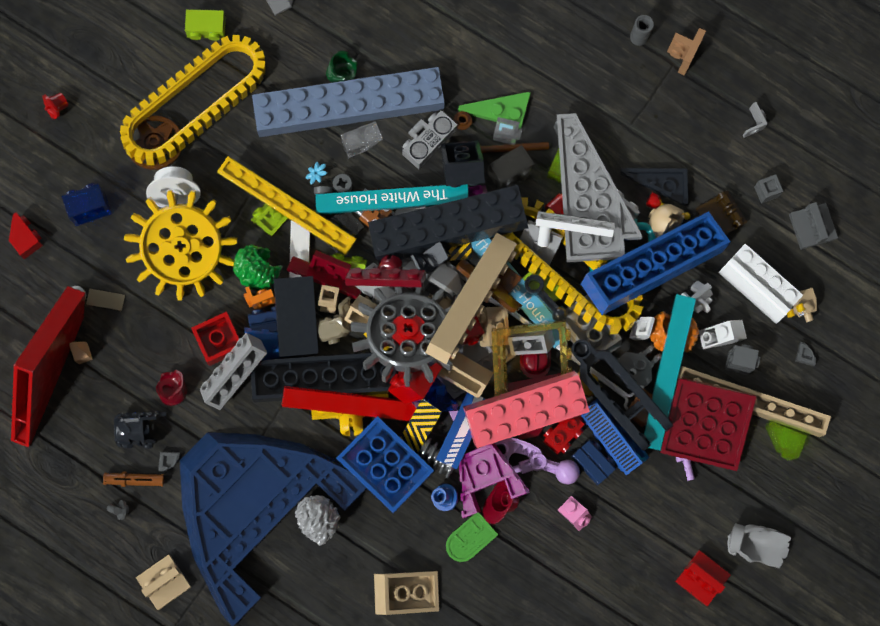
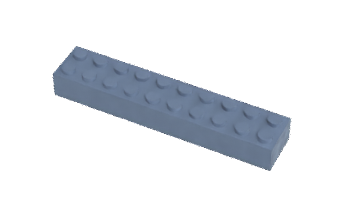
M438 67L252 95L259 137L444 110V98Z

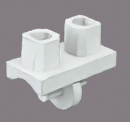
M696 281L691 286V290L695 293L692 298H696L694 310L697 313L702 310L708 313L711 310L709 304L712 302L710 298L713 295L710 290L712 286L708 283L704 285L700 281ZM686 292L681 294L683 296L690 297Z

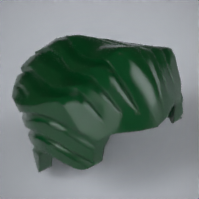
M338 51L329 62L326 70L327 78L332 83L353 80L357 72V61L349 57L348 52Z

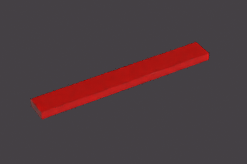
M284 386L281 405L282 407L369 417L378 416L379 418L410 421L420 401L404 404L401 400L394 398ZM429 403L439 410L438 403Z

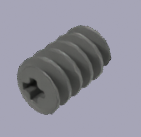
M430 437L425 441L417 454H421L420 457L423 460L427 458L426 463L428 465L434 463V470L440 467V474L447 471L446 478H449L455 468L436 460L440 449H437L438 442L431 445L432 438Z

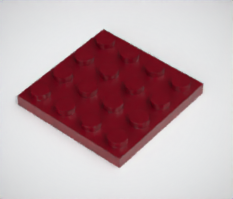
M679 377L668 418L674 426L667 432L665 431L660 453L737 471L756 395Z

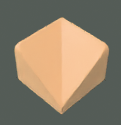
M72 342L69 344L75 362L82 364L93 360L87 342Z

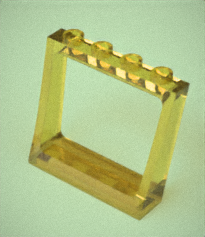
M566 320L495 328L491 331L495 396L508 392L506 335L557 329L560 339L561 375L572 372V367H568V360L572 358L571 348H567V340H571V331L566 327Z

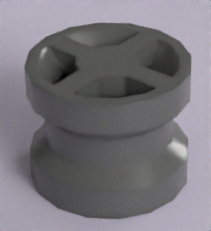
M346 174L337 175L333 179L334 191L336 193L351 192L352 182L350 177Z

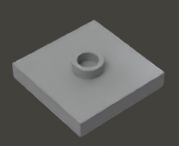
M528 220V229H524L520 240L550 266L563 236L551 231L549 246L541 247L537 244L540 226H536L535 222Z

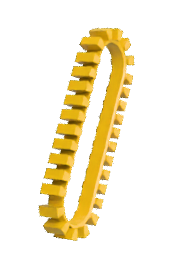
M521 198L525 215L537 219L538 211L541 212L544 203L537 200L534 208L527 206L528 198ZM550 208L546 211V213L555 214ZM551 228V231L563 236L561 242L566 246L565 230ZM513 232L502 235L517 244L514 249L517 252L514 258L517 260L522 253L521 265L526 268L531 261L532 263L528 270L530 273L535 275L540 269L539 276L544 282L549 277L550 279L546 286L549 290L553 291L558 285L559 287L555 294L558 298L562 299L565 293H567L568 296L564 302L567 306L571 307L574 301H576L577 304L573 311L577 315H580L583 309L586 310L582 318L586 323H589L592 317L598 320L593 329L601 332L606 324L610 325V334H618L622 326L625 331H628L639 318L643 309L642 306H639L643 299L642 295L627 302L628 311L623 316L610 317L605 314L601 315L599 310L516 237ZM608 260L583 262L595 270L607 264Z

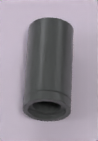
M641 15L636 19L630 34L633 44L642 46L647 43L654 26L651 17Z

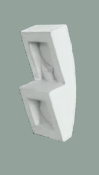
M640 317V320L635 321L632 326L629 338L633 340L648 339L655 318Z

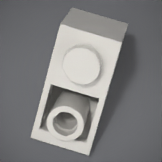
M731 320L699 330L703 349L732 344L747 339L743 320Z

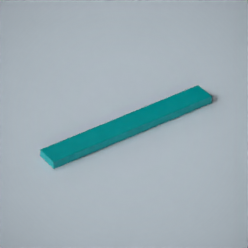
M676 294L652 395V400L667 417L669 416L696 298ZM648 412L643 434L651 443V446L648 448L661 450L665 429Z

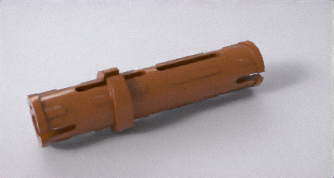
M122 471V473L104 472L103 484L121 485V487H126V485L163 487L164 474H130L126 471ZM116 478H130L131 480H116ZM136 479H152V481H136Z

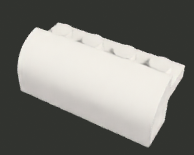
M746 244L719 272L720 275L775 324L803 296Z

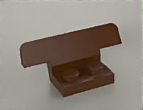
M462 259L456 266L457 270L468 279L475 269L465 259ZM508 267L504 276L499 275L498 278L501 280L497 288H492L490 291L493 292L491 297L508 311L515 313L523 305L511 297L510 294L523 278Z

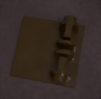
M728 190L719 193L717 197L696 208L700 216L709 212L725 235L747 223Z

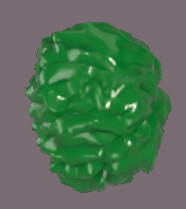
M249 245L245 246L244 249H239L235 256L234 273L240 279L241 284L246 287L249 286L250 290L268 289L274 285L273 279H277L280 275L282 265L273 267L266 261L269 259V253L271 252L268 248L264 249L261 246Z

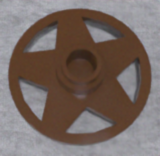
M149 116L138 125L137 129L141 138L135 140V143L144 149H156L169 140L173 129L176 133L180 130L174 122L165 117ZM160 121L164 123L154 129L147 122ZM175 146L177 154L162 164H159L157 158H155V165L140 164L135 161V157L131 160L142 168L159 170L173 164L180 156L181 151Z

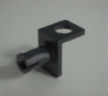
M438 242L423 254H412L411 258L418 270L431 272L442 263L450 261L451 254L445 250L442 242ZM418 259L422 261L424 267L419 263Z

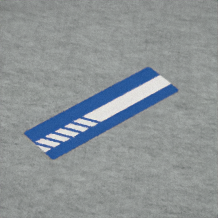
M467 392L436 460L455 469L458 468L472 438L463 406L485 400V398L480 396L478 399Z

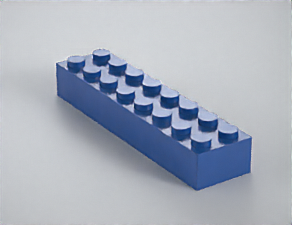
M707 212L587 273L581 285L601 315H604L717 256L726 249L730 240L712 215Z

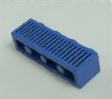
M598 398L588 405L590 412L581 415L583 422L590 427L595 438L603 444L607 454L612 456L618 468L625 475L650 458Z

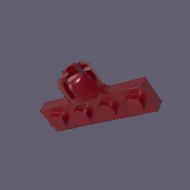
M386 255L382 258L377 268L350 269L345 277L346 286L422 287L426 279L425 270L418 269L402 270V261L399 257L392 255L391 259H389L390 256Z

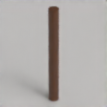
M549 142L480 146L482 154L549 150Z

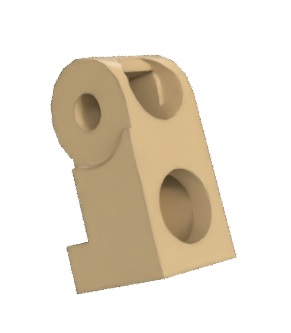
M322 285L318 302L320 312L336 314L339 288Z

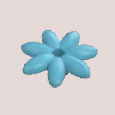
M316 162L314 168H308L311 173L306 175V179H310V184H313L315 180L318 182L322 181L321 178L327 174L323 170L326 164L319 165Z

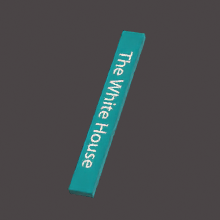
M468 184L456 188L442 185L315 194L316 213L330 214L431 207L467 198Z

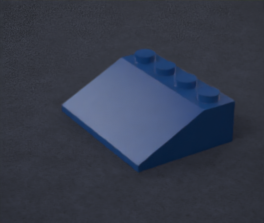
M378 416L336 458L392 513L418 490L434 472Z

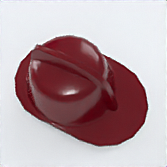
M551 349L548 353L520 355V367L527 377L538 378L548 373L551 365Z
M505 480L496 484L484 503L483 516L489 524L499 523L507 513L514 511L518 507L519 497L511 499Z

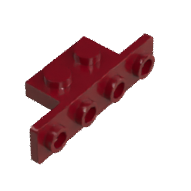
M317 250L313 255L311 263L293 256L288 265L287 271L302 277L313 276V282L320 285L339 288V293L356 299L361 294V290L356 286H346L345 277L351 265Z

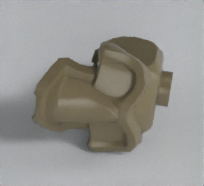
M351 297L345 298L338 305L339 314L334 315V318L326 317L325 320L320 319L317 322V337L321 342L328 341L329 345L340 342L339 338L353 332L351 331V324L344 320L351 306Z

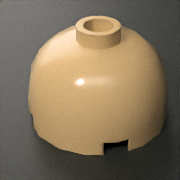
M671 204L661 205L657 209L654 208L649 214V224L656 238L681 226L684 220L682 213L685 212Z

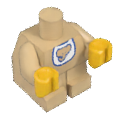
M813 288L799 291L803 296L793 306V309H790L787 313L788 318L794 317L796 314L798 317L804 316L806 323L814 320L812 313L817 311V303Z

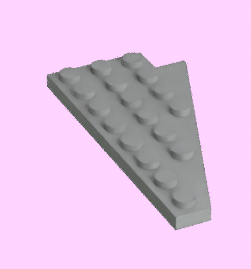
M576 113L557 115L563 215L615 223L613 237L565 230L567 262L617 259L625 254L624 240L642 239V234Z

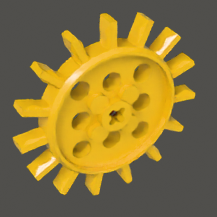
M168 189V206L160 209L156 202L149 197L146 203L154 214L148 220L136 213H133L131 219L135 223L142 225L143 229L141 235L125 234V241L137 242L140 247V253L129 255L126 258V262L133 263L143 260L147 269L140 273L137 281L142 282L150 274H153L160 279L155 292L158 296L163 292L166 283L177 285L176 295L178 300H182L184 296V285L190 284L195 285L200 297L205 296V288L201 280L209 275L216 283L221 285L224 280L220 274L214 271L217 263L221 262L227 266L234 265L235 260L221 255L223 245L237 244V238H221L219 228L231 222L230 216L224 217L218 222L211 218L209 213L215 208L217 202L214 199L207 204L204 210L195 207L196 190H191L189 193L187 204H176L173 190ZM172 214H181L182 221H173ZM195 225L198 228V232L191 234L188 232L187 227ZM167 228L170 230L171 235L163 237L160 230ZM209 236L213 239L214 243L209 246L205 245L203 238ZM179 241H181L182 244H185L183 248H180V245H177ZM156 243L159 246V251H150L149 244ZM195 251L200 252L202 258L194 260L191 254ZM172 255L175 262L169 264L165 262L164 257ZM183 266L188 267L190 274H181L180 268Z

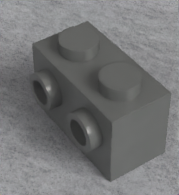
M735 345L728 351L725 370L748 375L759 366V350H754V347L750 345H742V347Z

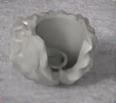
M316 495L305 497L304 500L298 503L295 517L298 520L297 524L302 533L319 546L326 544L339 528L338 521L341 518L337 508L333 507V502L325 496Z

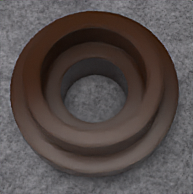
M464 111L458 112L453 118V121L458 124L457 129L466 130L472 124L470 114ZM465 118L466 122L461 123L459 119Z

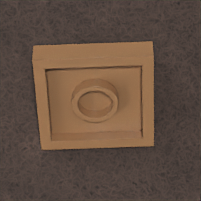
M699 28L694 40L678 33L675 34L667 52L676 59H683L678 73L685 75L703 39L705 30Z

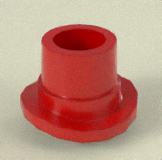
M62 93L50 97L47 95L42 96L45 110L53 119H57L60 116V111L68 107V102Z

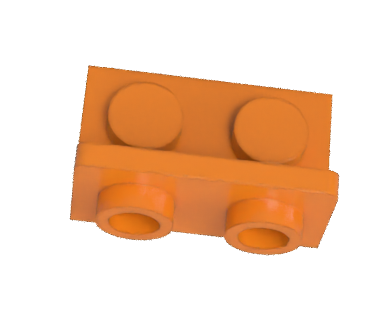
M249 286L245 287L247 293H244V297L249 308L253 307L254 310H258L275 303V297L271 289L259 290L253 296Z

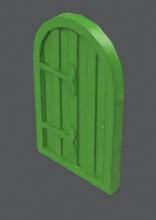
M477 513L452 532L446 542V551L453 560L465 562L475 557L498 534L482 515Z

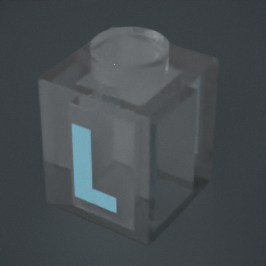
M498 117L493 140L515 144L516 139L520 140L522 129H519L520 122Z

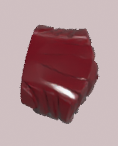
M178 370L162 373L156 385L158 396L165 405L174 406L186 399L187 385L183 374Z

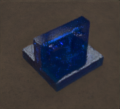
M436 377L423 400L441 412L457 411L458 403L447 392L446 386ZM421 400L412 403L417 408Z

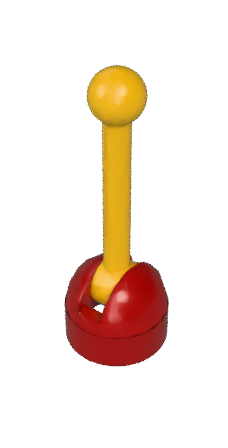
M653 192L646 203L647 207L653 209L664 205L661 197ZM682 213L685 220L690 218V213Z

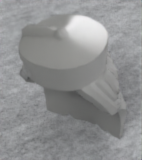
M735 523L731 533L728 535V552L732 555L739 553L740 556L750 563L761 562L768 566L780 568L788 555L791 537L764 526L751 524L743 526Z

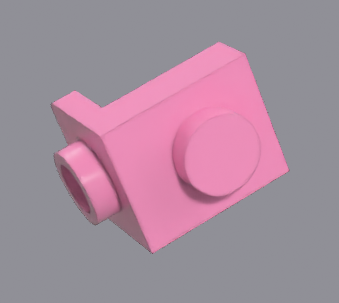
M572 496L558 509L578 531L586 527L592 518L588 510Z

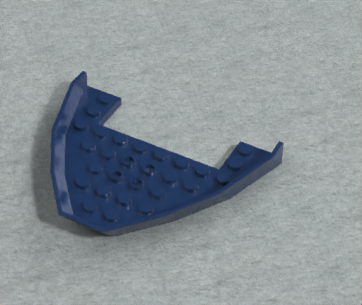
M207 432L180 460L182 509L192 555L221 614L229 624L236 626L241 618L261 599L234 569L316 484L344 511L367 489L338 460L301 443L256 434Z

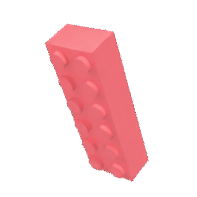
M575 371L463 406L472 439L477 448L590 412L580 377Z

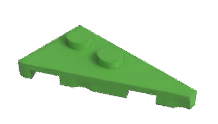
M526 92L459 105L458 112L464 111L471 116L521 128L530 93Z

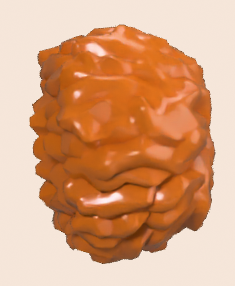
M664 311L654 317L655 320L649 337L654 342V347L660 351H663L671 315ZM693 318L691 319L684 348L686 353L696 344L695 342L699 335L697 323Z

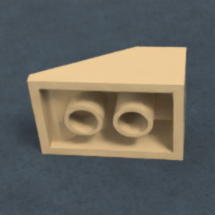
M438 571L374 574L376 614L392 615L439 611Z

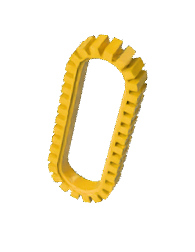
M233 35L232 42H230L228 36L221 38L222 46L217 41L211 45L212 53L207 48L202 52L203 60L198 55L193 59L194 67L188 63L184 67L185 74L180 70L175 74L176 81L171 77L166 81L167 88L162 84L157 89L159 96L154 92L148 96L150 104L144 99L139 103L141 111L136 106L130 110L132 118L126 115L123 119L124 126L121 125L120 128L121 141L128 156L131 159L135 157V161L143 164L145 158L147 165H155V158H157L159 164L166 162L165 154L171 159L177 154L175 146L179 151L186 147L184 139L190 144L195 140L194 133L200 136L203 133V126L206 129L212 126L211 117L217 122L221 118L220 110L226 114L230 111L229 103L235 107L239 103L238 96L242 100L248 96L247 89L252 93L256 89V83L261 84L263 74H265V56L263 50L260 51V46L256 42L251 44V38L244 36L242 42H240V35ZM239 51L250 56L254 63L252 71L166 143L156 149H144L135 143L133 134L139 124L224 55Z

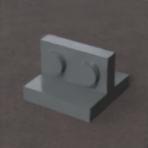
M817 202L811 203L805 209L789 214L800 250L838 239L826 203L817 205Z

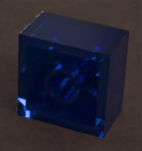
M91 183L86 185L84 189L78 191L70 190L66 192V195L62 196L68 217L75 226L112 214L106 193L99 184Z

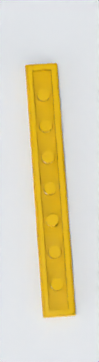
M227 156L217 171L229 181L344 255H347L355 243V237L229 156Z

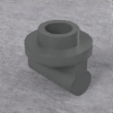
M120 500L118 506L108 505L107 511L117 515L118 520H123L129 513V506L126 505L124 500Z

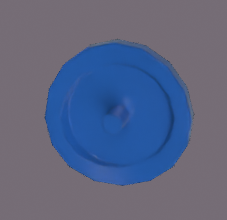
M442 484L432 492L431 499L437 509L450 511L457 505L458 493L454 486Z

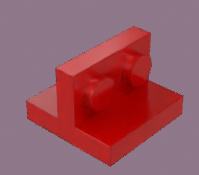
M699 550L675 582L705 606H708L716 594H720L724 590L725 586L723 585L731 575Z

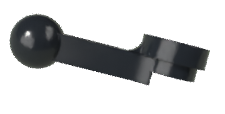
M539 275L528 276L524 283L526 291L538 297L552 312V317L556 322L565 321L567 318L566 309L559 307L544 291L543 279ZM533 281L540 284L536 290L529 288V284Z

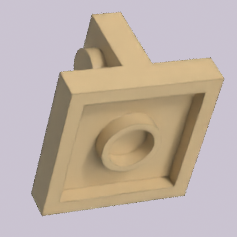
M167 555L136 577L143 588L141 591L145 597L150 598L157 610L162 609L191 588V585L170 555Z

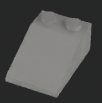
M586 295L585 298L595 306L590 297ZM577 302L572 304L571 307L566 308L567 318L560 323L570 335L569 338L573 344L577 340L584 339L595 350H609L611 353L621 347L622 339L618 334H610V325L605 324L602 331L599 332L593 329L598 321L597 319L592 317L589 323L582 319L586 312L585 309H583L580 315L573 311Z

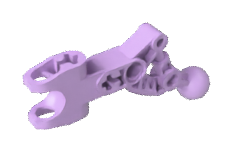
M449 404L446 409L454 421L458 410ZM515 438L495 442L496 446L501 445L505 447L506 453L503 455L508 462L513 453L522 454L529 458L519 462V465L512 467L516 473L522 472L523 474L533 470H544L555 474L559 482L563 484H572L579 478V466L572 460H563L560 463L548 460L542 455L539 448Z

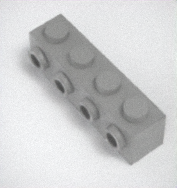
M245 333L237 341L231 352L226 354L222 363L214 369L213 374L200 388L206 404L218 410L222 409L267 354L260 339Z

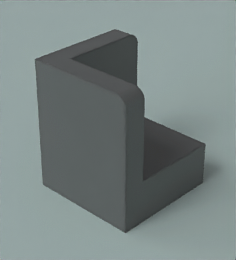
M776 174L759 180L754 186L761 204L776 199L783 193Z

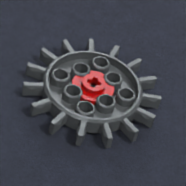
M424 285L416 287L415 293H403V287H395L397 295L386 298L383 292L376 288L374 289V296L379 304L375 309L361 302L359 303V312L369 316L367 323L351 322V331L367 333V339L352 343L354 352L367 348L370 349L372 355L363 362L365 370L371 368L379 361L386 366L382 372L383 382L386 383L392 371L396 370L404 372L405 387H410L412 380L411 372L422 370L425 378L431 383L433 382V372L430 369L432 365L438 362L450 371L452 369L453 363L450 360L447 364H444L426 354V351L423 350L425 347H428L431 339L452 307L450 306L443 310L438 304L444 297V290L442 288L435 293L432 299L422 295ZM390 311L394 314L391 316H386L384 313ZM406 312H412L413 315H412V316H406V315H404V313H406ZM432 312L433 315L425 316L424 313ZM392 329L393 332L387 334L384 332V330ZM426 329H431L433 333L426 334L423 331ZM458 344V352L463 353L464 344ZM387 346L393 348L391 351L383 350V348ZM405 347L413 348V350L409 352L404 351L403 349Z

